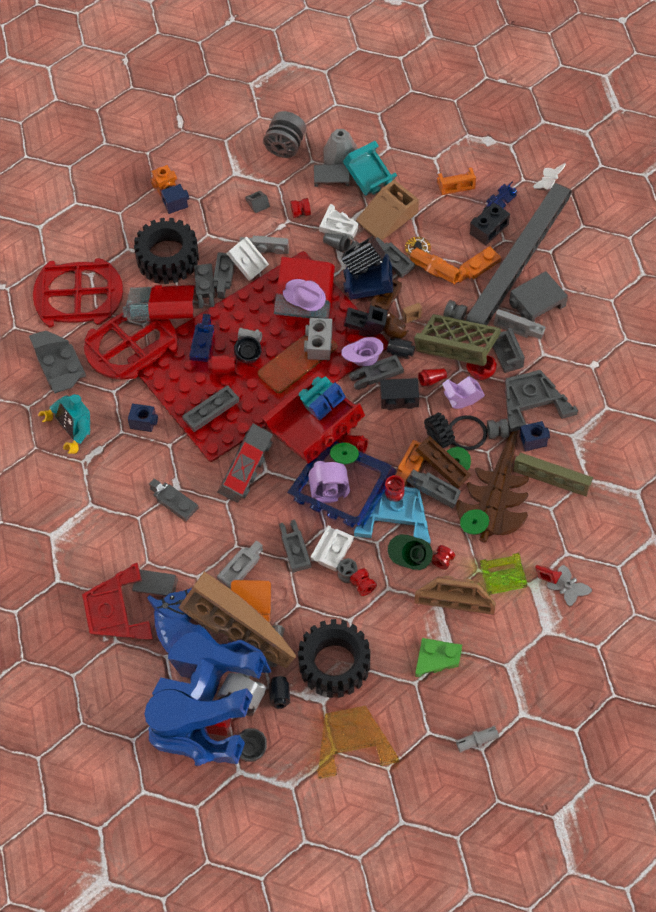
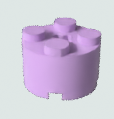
M323 461L314 463V467L308 474L312 498L315 497L321 503H333L338 501V498L341 496L343 498L347 497L350 487L347 469L344 464L337 462L325 463Z

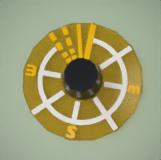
M413 237L405 244V251L409 256L416 247L428 254L431 251V244L423 237Z

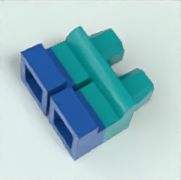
M326 376L324 378L316 377L312 381L313 387L309 391L303 389L299 393V397L306 409L319 421L332 410L331 407L335 408L346 398L341 387L336 383L330 382Z

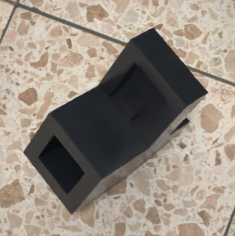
M370 305L365 313L348 307L343 326L358 330L360 336L378 335L385 327L388 310Z

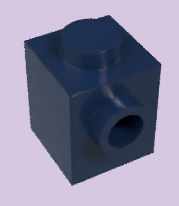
M181 184L161 190L162 201L168 214L188 208L187 200L190 199L187 190H183Z

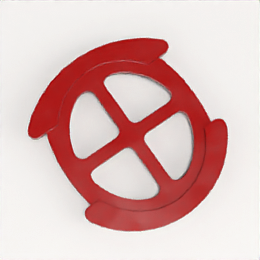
M96 258L94 262H72L56 265L54 261H49L40 271L33 288V302L36 312L42 322L50 328L54 326V321L78 323L94 320L96 325H100L117 311L123 297V284L119 273L110 263L101 258ZM87 270L101 275L107 281V286L82 288V272ZM70 271L75 272V287L73 289H49V285L58 276ZM107 294V299L100 307L90 312H81V297L83 295ZM57 296H74V312H60L50 305L48 299Z
M141 303L128 304L126 312L110 319L97 330L92 328L88 331L84 339V352L88 363L96 372L109 378L120 380L137 378V371L153 363L167 349L171 352L177 351V335L169 319L149 320L148 306ZM135 319L150 322L149 325L132 336H128L118 326L122 322ZM113 330L123 342L105 354H101L99 352L100 342L108 331ZM158 330L160 332V339L156 348L148 354L145 353L136 342L151 331ZM126 348H131L141 358L135 363L117 365L109 362V359Z

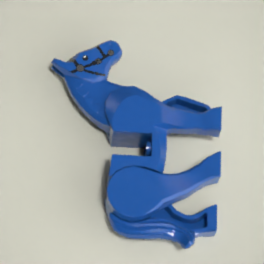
M192 588L169 593L160 600L149 595L147 599L155 610L154 619L157 636L168 653L169 661L180 676L191 678V683L189 684L160 677L152 693L153 697L147 703L144 713L146 722L150 726L148 728L149 742L159 751L184 755L193 759L196 767L211 761L238 764L245 745L240 735L215 741L209 737L206 727L230 718L245 717L253 695L245 688L235 691L225 698L212 700L217 692L222 675L227 671L242 673L257 679L260 678L261 673H271L266 657L261 650L243 640L218 644L201 625L190 623L191 617L178 607Z

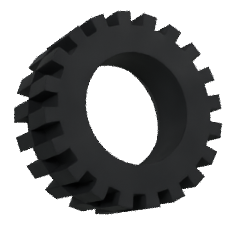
M160 218V222L157 223L155 220L150 221V226L145 224L143 231L139 230L137 232L138 237L134 239L137 265L142 275L146 274V278L149 280L154 278L155 283H160V280H163L164 284H169V280L177 283L178 278L181 277L184 280L187 278V273L191 275L194 272V265H198L197 260L199 261L197 238L195 237L194 230H191L188 224L184 225L182 220H178L176 223L174 218H169V221H165V218ZM163 241H175L182 244L181 250L170 257H158L150 252L154 245Z
M331 619V624L329 625L322 621L320 622V628L313 625L310 628L311 634L306 631L303 635L304 641H300L299 670L302 673L304 683L307 681L308 687L311 690L316 687V693L321 696L323 691L327 692V697L333 698V693H338V698L344 697V691H347L349 695L354 693V686L359 689L362 686V679L366 681L368 671H370V649L368 639L364 640L365 634L362 631L357 633V626L354 624L350 628L347 627V621L344 620L341 621V624H336V619ZM341 646L352 654L354 663L344 674L328 675L320 671L316 666L315 658L317 654L326 647Z

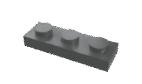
M227 385L182 416L183 420L193 432H196L238 403L239 397Z

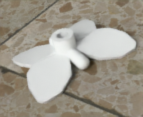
M566 163L556 169L545 168L543 171L544 177L533 186L534 189H551L555 179H558V174L563 170Z

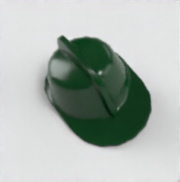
M400 534L391 539L388 544L387 552L389 558L399 566L413 570H422L431 563L433 551L430 544L423 539Z

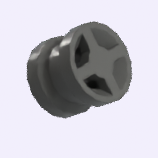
M347 558L338 563V578L344 583H351L350 577L357 571V564L354 560Z

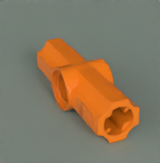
M417 247L412 250L410 260L415 265L423 268L437 278L441 277L454 285L459 282L462 273L460 269L448 264L442 258L434 254L430 255Z

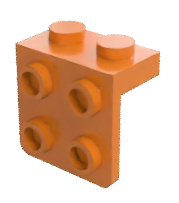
M233 580L231 582V590L270 622L271 582L268 580Z

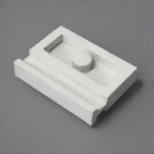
M247 236L226 253L249 281L269 265Z
M328 525L310 557L311 561H316L324 567L337 571L338 563L344 559L354 540V536L338 529L335 530Z

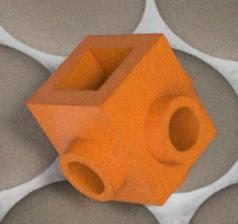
M168 165L151 171V184L154 189H157L160 196H162L161 190L176 186L177 176L174 170H170Z

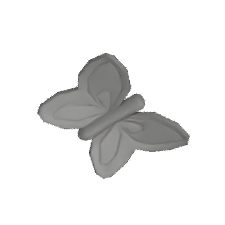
M565 565L558 569V571L562 572L556 584L547 583L548 588L560 590V594L564 593V599L569 606L575 603L578 596H585L592 592L588 585L575 583L577 582L576 578L571 580V572Z

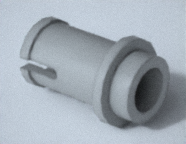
M240 328L238 331V339L250 336L254 337L259 343L262 340V332H259L258 329L254 331Z

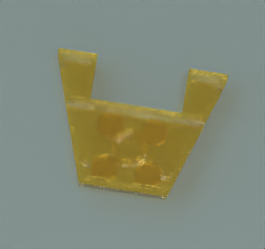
M366 705L325 714L318 779L336 776L337 770L333 754L376 746L380 766L399 762L396 752Z

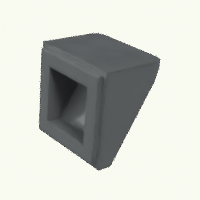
M257 191L245 197L255 213L270 207L268 197L262 191Z

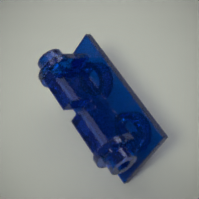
M513 181L508 185L504 183L497 190L499 194L497 196L493 194L486 201L488 203L487 206L489 207L492 203H496L504 208L506 204L502 200L508 204L515 198L517 190L510 186Z

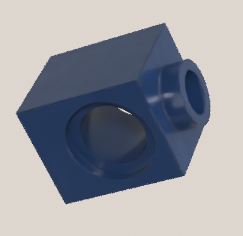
M132 403L128 416L130 429L152 432L153 426H156L158 422V414L155 413L154 406Z
M543 421L520 427L519 437L524 451L547 447L550 432L547 427L545 428Z

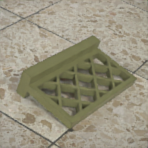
M433 314L423 331L417 333L414 337L416 351L484 366L487 362L486 356L500 335L501 328ZM435 321L443 323L434 327ZM455 325L460 326L459 328L453 330L450 329V327ZM443 329H447V332H444L442 334H439L437 332ZM470 329H475V330H477V331L472 332V333H469V334L467 333V330H470ZM461 332L464 333L463 336H460V337H457V338L454 336L455 334H458V333H461ZM435 333L436 336H430L428 334ZM493 333V335L485 337L483 334ZM450 336L452 337L451 340L444 339V338H447V337H450ZM477 336H480L482 338L476 341H472L471 339ZM468 340L469 343H462V341ZM484 343L486 345L485 347L478 346Z

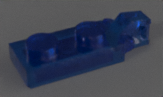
M203 314L202 323L195 325L189 355L190 360L208 362L214 335V325H211L210 314Z

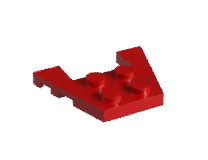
M138 563L130 565L129 568L120 571L114 577L82 594L89 633L91 635L154 640L150 621L129 625L122 586L142 581Z

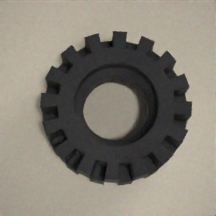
M438 412L424 420V427L427 430V435L442 448H445L455 442V436L453 435V430H451V425L448 424L449 421L445 419L442 413Z

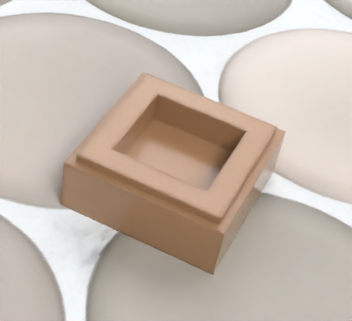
M420 303L402 309V320L404 323L421 318L422 307Z

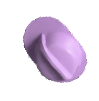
M291 280L286 284L285 290H283L286 301L308 311L321 309L326 301L324 291L313 281Z
M363 338L345 346L341 351L342 356L358 366H371L377 362L379 354L382 353L383 343L377 338Z

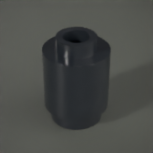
M390 338L387 353L404 359H409L410 356L413 357L415 346H413L412 341Z
M283 676L273 677L269 683L270 704L277 709L285 708L290 704L289 682Z

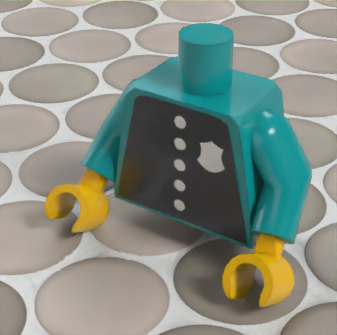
M74 394L59 398L49 407L50 410L40 411L38 414L39 417L45 416L42 422L52 421L53 414H55V418L74 440L72 443L66 442L63 446L64 450H69L68 454L78 452V444L83 442L91 430L90 411L81 401V397Z

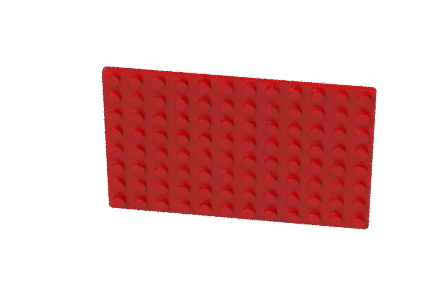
M305 251L292 257L312 260ZM279 265L218 302L214 307L208 308L175 329L178 342L177 351L171 352L167 349L153 363L137 371L140 379L209 462L215 461L241 444L252 424L263 429L266 428L262 417L316 372L319 371L330 382L336 383L361 367L354 362L344 359L341 351L345 346L363 338L373 337L383 343L382 352L387 350L389 342L381 333L375 336H360L358 330L343 326L348 307L356 310L359 309L334 282L330 307L321 308L317 311H308L286 301L283 294H277ZM310 318L332 319L330 360L308 359L307 352H304V341H308V336H305L306 325L310 324ZM240 328L254 331L258 329L259 332H262V340L260 342L262 353L259 359L252 364L241 363L235 357L234 345L238 340ZM159 339L142 350L147 354L156 348ZM135 353L127 359L128 364L135 363L141 358ZM229 355V357H234L235 372L213 375L212 371L208 370V360H212V356ZM228 385L239 397V402L196 432H193L184 422L182 416Z

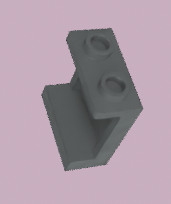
M545 271L511 290L509 303L512 308L520 313L521 317L534 322L535 318L556 306L559 309L564 308L567 304L568 295Z

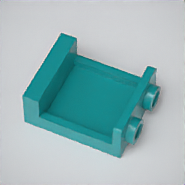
M376 141L349 153L343 160L344 165L365 196L371 193L372 195L378 193L382 187L398 176L396 172L390 174L376 153V149L379 147Z

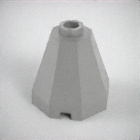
M336 129L331 133L323 148L324 165L344 164L343 160L346 156L358 149L350 133L345 129Z

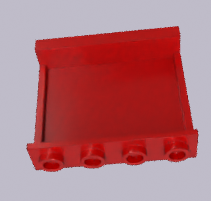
M319 371L262 417L267 430L308 464L365 416L360 403L355 405L345 398L335 408L331 407L332 410L320 421L314 417L304 406L299 393L303 389L309 391L313 387L312 381L316 377L324 378L323 374Z

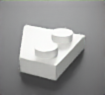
M332 204L329 205L319 226V232L347 235L350 240H353L351 236L354 238L358 230V223L350 219L345 213L336 211L335 206Z

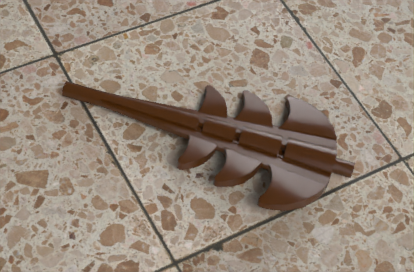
M519 430L510 432L494 471L475 468L477 477L488 485L476 486L468 482L467 488L471 497L480 503L472 505L461 500H457L456 503L459 520H461L464 513L474 509L482 510L488 515L489 525L485 531L480 533L479 539L484 543L487 542L488 536L493 534L508 535L517 531L528 517L527 512L515 513L506 509L519 506L528 498L527 492L515 493L509 490V488H519L529 481L528 476L511 475L516 438Z

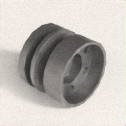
M287 111L275 113L263 138V144L272 154L283 158H291L296 155L306 133V124L294 113Z

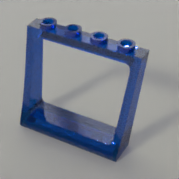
M335 441L309 464L307 463L287 493L294 497L293 501L304 505L306 502L310 504L309 508L318 513L323 510L327 512L326 516L337 520L339 517L344 520L343 524L351 528L354 525L363 528L385 491L386 479L395 475L397 470L392 465L359 451V456L355 463L374 470L381 475L357 517H353L301 493L302 488L309 480L308 474L314 467V463L325 460L330 454L331 448L339 444V442Z

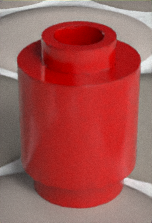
M229 355L212 356V360H208V370L212 371L213 375L235 372L234 357H229Z

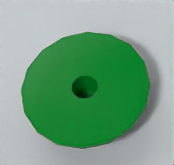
M339 443L331 448L330 456L337 463L350 464L358 459L359 451L350 443Z
M452 447L446 451L468 471L471 465V457L468 451L461 447Z
M469 510L461 517L460 525L462 530L468 534H480L488 527L489 517L482 510Z

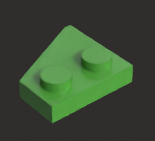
M422 638L415 677H421L422 674L429 672H440L446 668L459 667L462 645Z

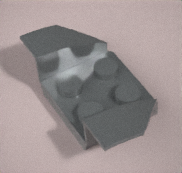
M48 331L29 335L38 362L54 393L71 389L79 379L86 377L78 356L68 340Z

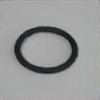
M471 415L455 418L449 424L451 427L460 420L471 419L478 422L483 428V438L478 444L467 447L454 442L453 445L455 447L475 450L484 444L487 438V428L480 419Z

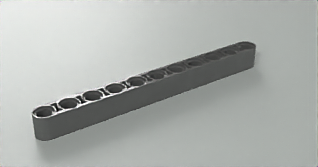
M554 183L476 301L466 321L488 325L568 202L572 193L571 189Z

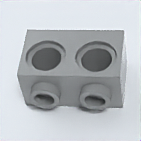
M310 318V324L306 325L305 336H308V341H304V352H307L308 359L330 360L332 319Z

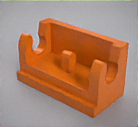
M469 167V172L444 178L442 173H438L437 183L441 195L475 189L476 176L473 168Z

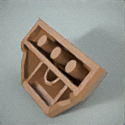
M438 576L415 592V604L494 615L496 602L479 582L466 578L462 580L451 576Z

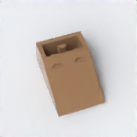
M393 180L379 191L356 219V222L373 237H378L383 241L418 213L419 199L396 180Z

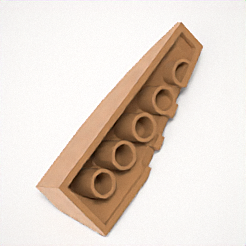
M205 571L178 607L215 634L221 632L227 635L228 640L232 642L243 640L261 650L266 659L284 668H287L296 657V654L263 616L230 588L224 586Z

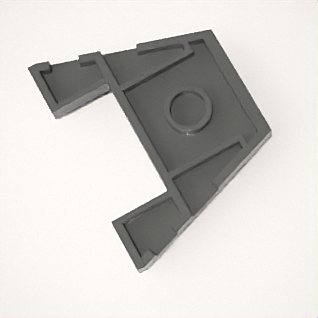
M541 370L509 377L505 380L509 432L520 430L521 426L526 425L520 411L554 403L561 419L577 415L578 409L568 402V398L564 394L561 395L555 389L556 386Z

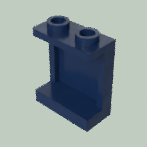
M388 254L384 255L383 262L376 267L374 265L370 266L368 271L362 275L358 273L353 276L348 267L343 270L346 280L343 283L344 291L349 294L350 300L393 292L392 263Z

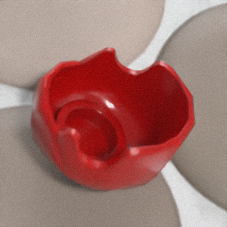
M487 355V362L484 366L467 363L466 368L474 379L486 380L496 372L497 363L494 357Z

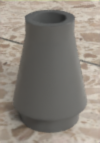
M325 233L323 237V243L330 245L340 252L347 251L351 243L350 238L343 234Z

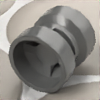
M449 300L443 316L463 320L467 312V306L457 305L455 301Z
M500 419V421L496 422L494 420H487L489 439H495L498 436L502 438L509 437L507 419Z

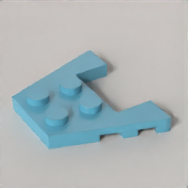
M380 484L367 511L363 514L359 525L354 530V536L372 538L375 520L414 525L413 536L423 539L429 544L431 542L420 490L417 488L404 487L403 498L393 502L385 496V484Z

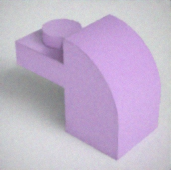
M470 376L458 384L449 379L442 383L445 388L444 394L452 408H464L476 403L485 396L478 381Z

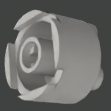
M229 673L217 697L222 699L235 691L247 688L253 697L246 716H253L265 694L266 686L249 679L250 676Z

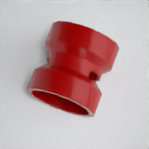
M304 198L301 201H290L293 218H298L300 215H311L308 198Z
M392 475L386 479L385 496L390 501L397 502L404 496L405 482L400 476Z
M365 568L356 571L350 577V582L357 587V592L360 596L370 594L377 587L376 582L370 579L369 573Z

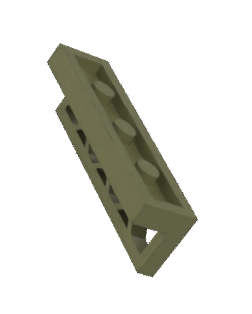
M521 452L515 459L513 472L583 496H587L593 481L591 476Z

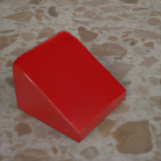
M535 566L538 578L556 584L562 575L561 571L547 566Z

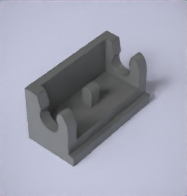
M344 164L314 165V187H318V183H346V186H349V171Z
M512 328L501 332L492 347L504 373L523 368L525 357Z
M140 570L142 581L134 583L132 588L133 592L167 596L169 593L176 591L178 578L173 574Z

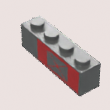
M255 424L251 425L217 493L236 503L241 498H246L250 490L248 488L249 482H254L258 474L255 470L257 466L261 467L265 460L263 454L265 451H269L273 443L270 441L272 433Z

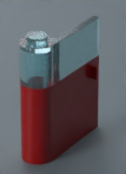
M281 257L274 314L329 319L335 266L330 262ZM295 279L317 283L326 296L324 306L317 311H308L289 303L283 295L286 284Z
M155 285V287L130 288L126 306L123 307L124 318L127 317V321L194 318L193 300L195 285Z

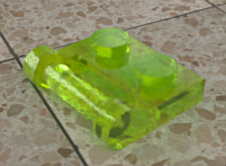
M519 553L489 561L486 559L480 560L481 571L489 595L527 587V580ZM510 564L515 566V568L489 572V568Z

